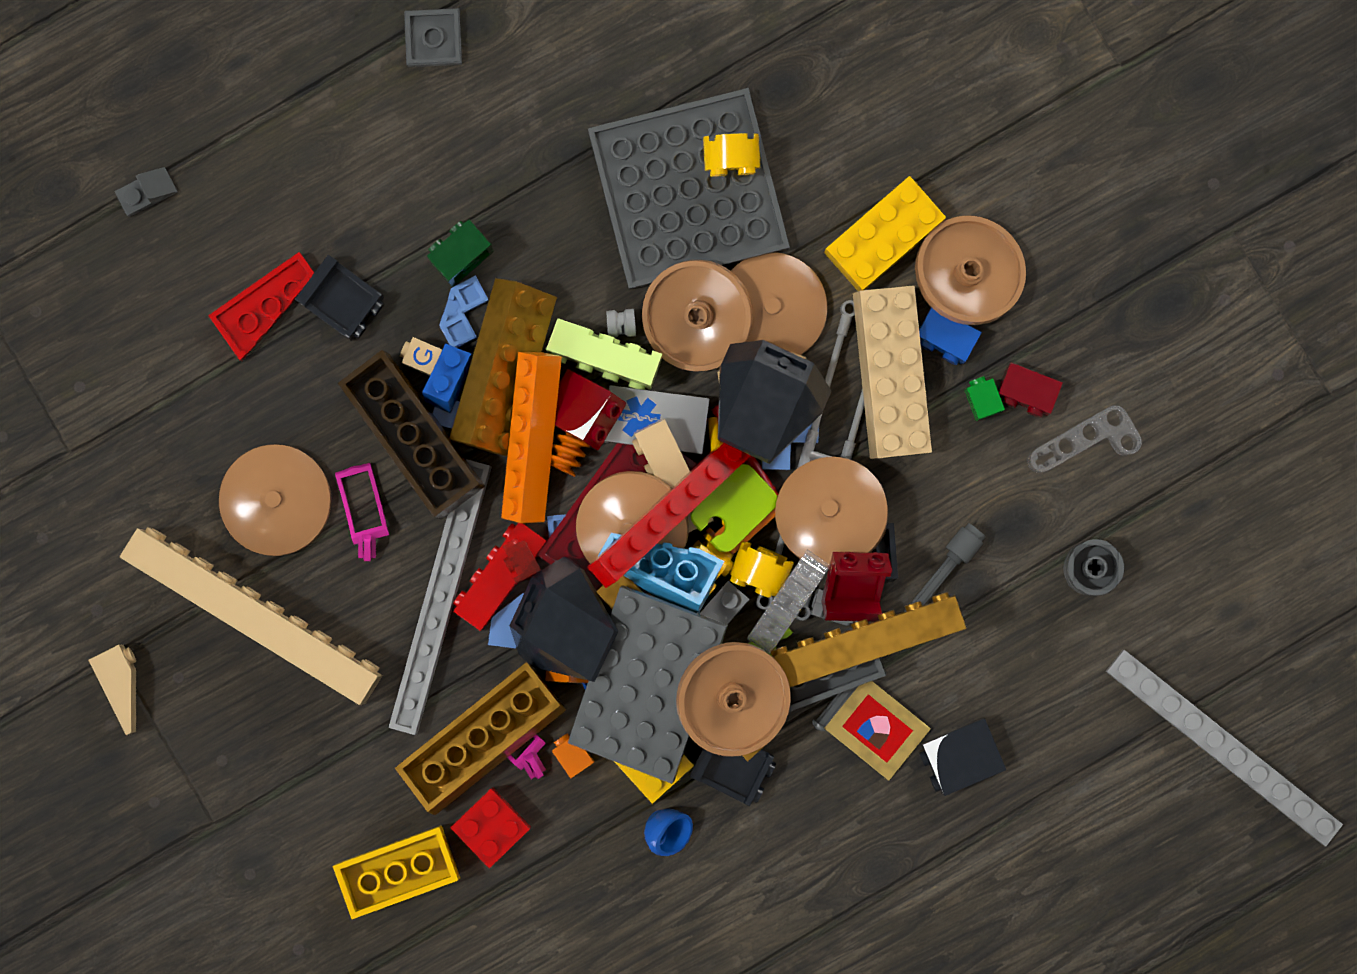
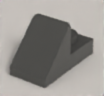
M165 167L136 175V181L114 191L128 217L178 192Z

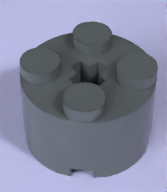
M1098 539L1084 541L1072 547L1064 561V575L1069 586L1076 592L1086 596L1103 595L1113 590L1121 581L1124 573L1123 558L1116 548L1107 541ZM1093 560L1094 564L1099 566V571L1094 572V575H1092L1091 570H1088V565L1092 564Z

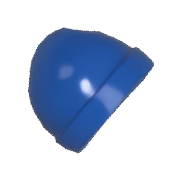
M662 809L652 813L646 822L644 830L645 841L651 852L659 856H670L682 850L691 837L693 830L692 820L687 814L674 809Z

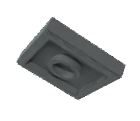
M459 8L404 11L407 67L462 65Z

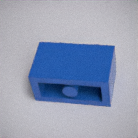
M931 307L919 328L920 344L922 348L930 352L936 349L943 353L942 358L954 365H957L958 362L964 364L981 332L969 325L953 322L941 316Z
M445 343L423 390L426 404L451 413L467 379L472 361L471 353Z

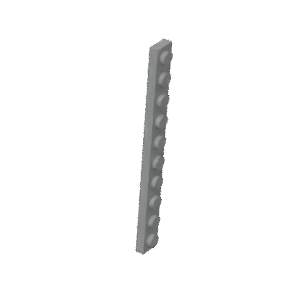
M467 460V462L485 487L447 516L388 727L413 735L418 734L454 605L453 602L455 601L492 468L489 465Z
M1122 650L1108 667L1106 672L1323 846H1327L1343 824L1127 651Z

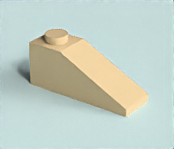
M117 645L89 659V662L125 734L130 735L136 732V668L133 664L136 662V658L129 647L125 648L124 645Z

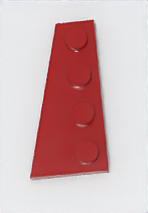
M300 252L208 315L241 362L295 301L297 295L314 274V271Z

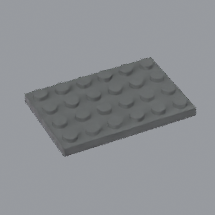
M622 585L610 615L618 630L617 636L595 682L588 681L568 743L672 784L675 781L690 738L683 728L677 712L676 697L681 677L689 664L697 656L714 646L722 644L728 625Z

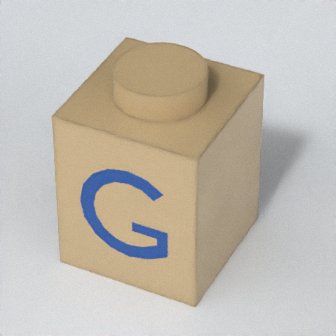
M413 337L410 343L405 342L400 357L403 358L402 363L405 366L430 376L442 349Z

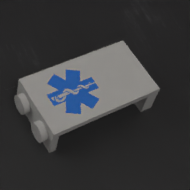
M610 386L609 391L624 400L626 406L604 443L614 442L633 445L632 440L636 439L634 432L664 418L680 451L702 455L709 406L708 398Z

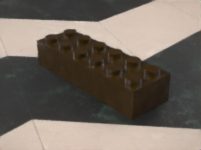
M381 350L338 383L435 518L443 519L485 487L389 353Z

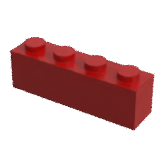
M512 523L503 534V537L506 538L500 548L495 545L486 557L490 561L484 570L478 568L470 579V582L473 583L467 593L462 590L453 602L457 606L453 612L479 631L485 628L547 542L523 523H518L517 525Z

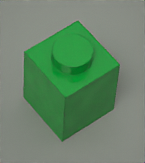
M985 376L970 381V387L964 390L976 421L1005 410L994 379L986 381Z

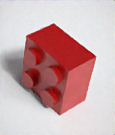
M493 787L451 827L458 837L488 868L497 862L531 828Z

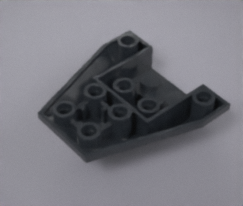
M765 340L730 344L720 365L718 440L770 464L822 414L831 394V389L814 363Z
M565 556L531 577L509 625L518 654L532 667L595 682L618 633L616 626L584 569Z

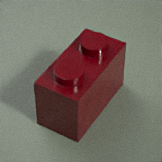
M1010 363L1006 368L998 393L1000 398H1002L1003 404L1014 408L1017 407V404L1028 408V414L1042 418L1043 414L1046 416L1051 414L1063 383Z

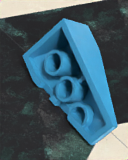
M611 533L599 555L617 540L621 534ZM663 542V545L656 544L624 574L625 577L655 598L699 614L724 561L698 548L689 547L688 550L672 547L673 544Z

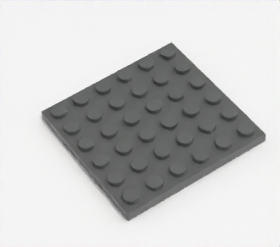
M749 88L588 128L629 290L652 284L656 277L664 270L683 261L707 260L724 266L790 248ZM747 133L748 139H753L754 133L759 134L760 168L755 169V174L738 175V170L728 171L727 176L710 177V171H705L704 136H709V141H715L716 135Z

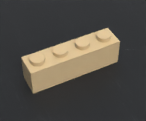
M664 418L634 432L636 439L632 440V443L638 455L644 454L649 463L644 466L647 474L661 479L673 488L690 472ZM691 512L687 515L689 532L697 529L691 521ZM712 517L709 519L708 523L714 521Z

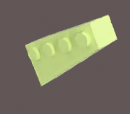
M557 319L546 348L548 353L562 356L561 363L566 364V361L570 360L577 363V369L592 373L594 369L602 372V377L618 383V380L622 379L630 382L629 388L645 390V388L651 390L662 361V353L653 351L652 355L648 354L641 346L632 343H625L623 345L620 343V340L601 333L596 335L591 329L561 319Z

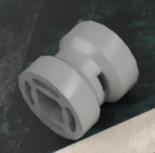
M625 309L624 312L619 313L615 310L606 311L608 336L614 338L621 334H625L627 337L636 336L634 309Z

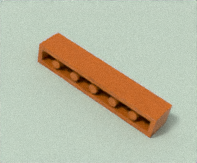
M518 352L501 516L503 519L518 523L545 522L562 356L543 352Z

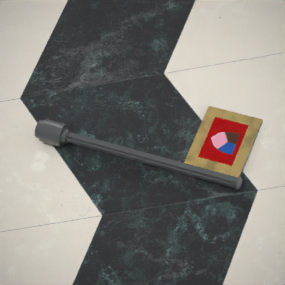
M970 523L965 528L961 527L945 547L949 550L946 554L948 557L910 604L921 601L923 606L957 564L960 565L961 562L969 563L982 547V541L986 536ZM873 681L836 694L819 717L812 721L813 726L817 730H827L887 780L892 778L931 729Z

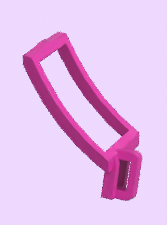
M371 463L335 472V476L344 504L353 544H358V558H363L364 561H371V558H376V538L387 536L389 532ZM368 471L382 526L355 533L341 478Z
M537 734L533 736L535 740L517 759H514L511 755L507 757L520 770L524 768L531 780L535 777L540 779L544 776L542 772L546 770L537 755V752L546 743Z

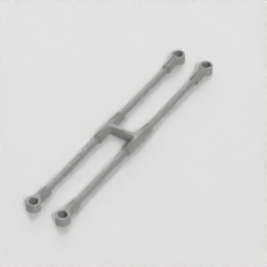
M852 300L845 301L840 307L842 315L837 329L838 337L825 378L829 387L844 337H847L852 317L855 315L854 310L852 314H848L845 311L846 304H851L854 308ZM863 388L849 437L845 441L841 454L842 458L850 460L856 445L854 441L864 410ZM822 414L812 423L811 429L808 430L797 469L812 460L832 457L814 451L819 434L817 430ZM781 536L775 550L779 554H782L785 544ZM811 565L799 602L793 608L792 613L797 620H806L810 616L809 604L818 567ZM759 594L756 597L755 602L758 608L766 610L772 607V596L771 598L768 597L769 603L765 607L760 604V598L763 595ZM799 607L805 608L806 614L804 617L797 615Z

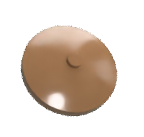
M959 216L940 223L927 235L917 253L915 274L921 294L937 313L956 323L981 325L997 320L1015 305L1025 285L1026 266L1019 245L1003 227L982 217Z
M769 253L745 259L737 264L731 272L745 286L753 309L752 329L747 342L765 340L798 355H802L809 350L820 336L827 316L825 290L815 272L799 259L782 253Z
M687 260L667 268L652 282L643 301L642 322L649 343L656 352L662 353V358L665 361L684 370L707 371L720 367L730 344L747 342L752 329L753 309L745 286L726 267L707 260Z
M265 445L246 452L230 466L221 484L219 508L225 527L238 543L259 554L283 556L305 548L320 535L330 515L331 491L323 470L310 456L290 446Z
M824 457L805 463L787 478L778 494L775 518L782 540L796 557L812 566L829 569L833 552L871 553L877 547L886 530L888 505L881 484L867 468L850 459Z
M637 471L616 473L598 482L583 499L576 520L578 542L589 563L591 564L598 557L611 533L622 535L672 488L653 475ZM686 516L657 544L663 545V542L673 544L672 547L685 549L689 533L688 517Z
M724 643L704 651L689 664L678 686L676 697L677 712L683 728L700 747L717 755L741 756L762 748L781 730L790 708V687L785 672L767 652L747 643Z

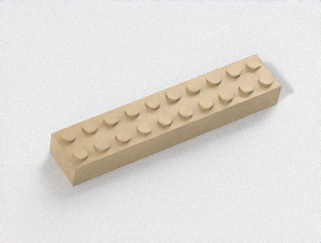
M147 527L146 530L136 529L121 553V559L358 705L366 704L383 676L378 673L379 667L366 659L361 662L355 659L356 653L344 645L334 646L330 643L332 638L319 630L311 632L307 629L308 623L295 615L285 616L283 614L284 608L272 601L264 603L259 600L261 594L248 586L238 587L235 585L238 580L225 572L219 571L216 573L212 571L214 565L203 558L196 556L194 559L188 556L190 551L182 545L173 542L168 544L164 541L167 536L154 528Z

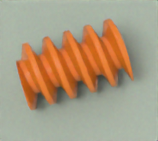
M565 432L566 435L557 434L556 439L561 445L553 444L552 450L556 455H551V466L576 477L571 467H580L581 464L575 458L585 457L586 454L580 448L590 446Z

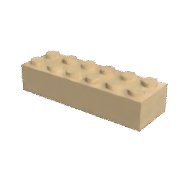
M905 286L853 293L870 459L931 453L915 287Z

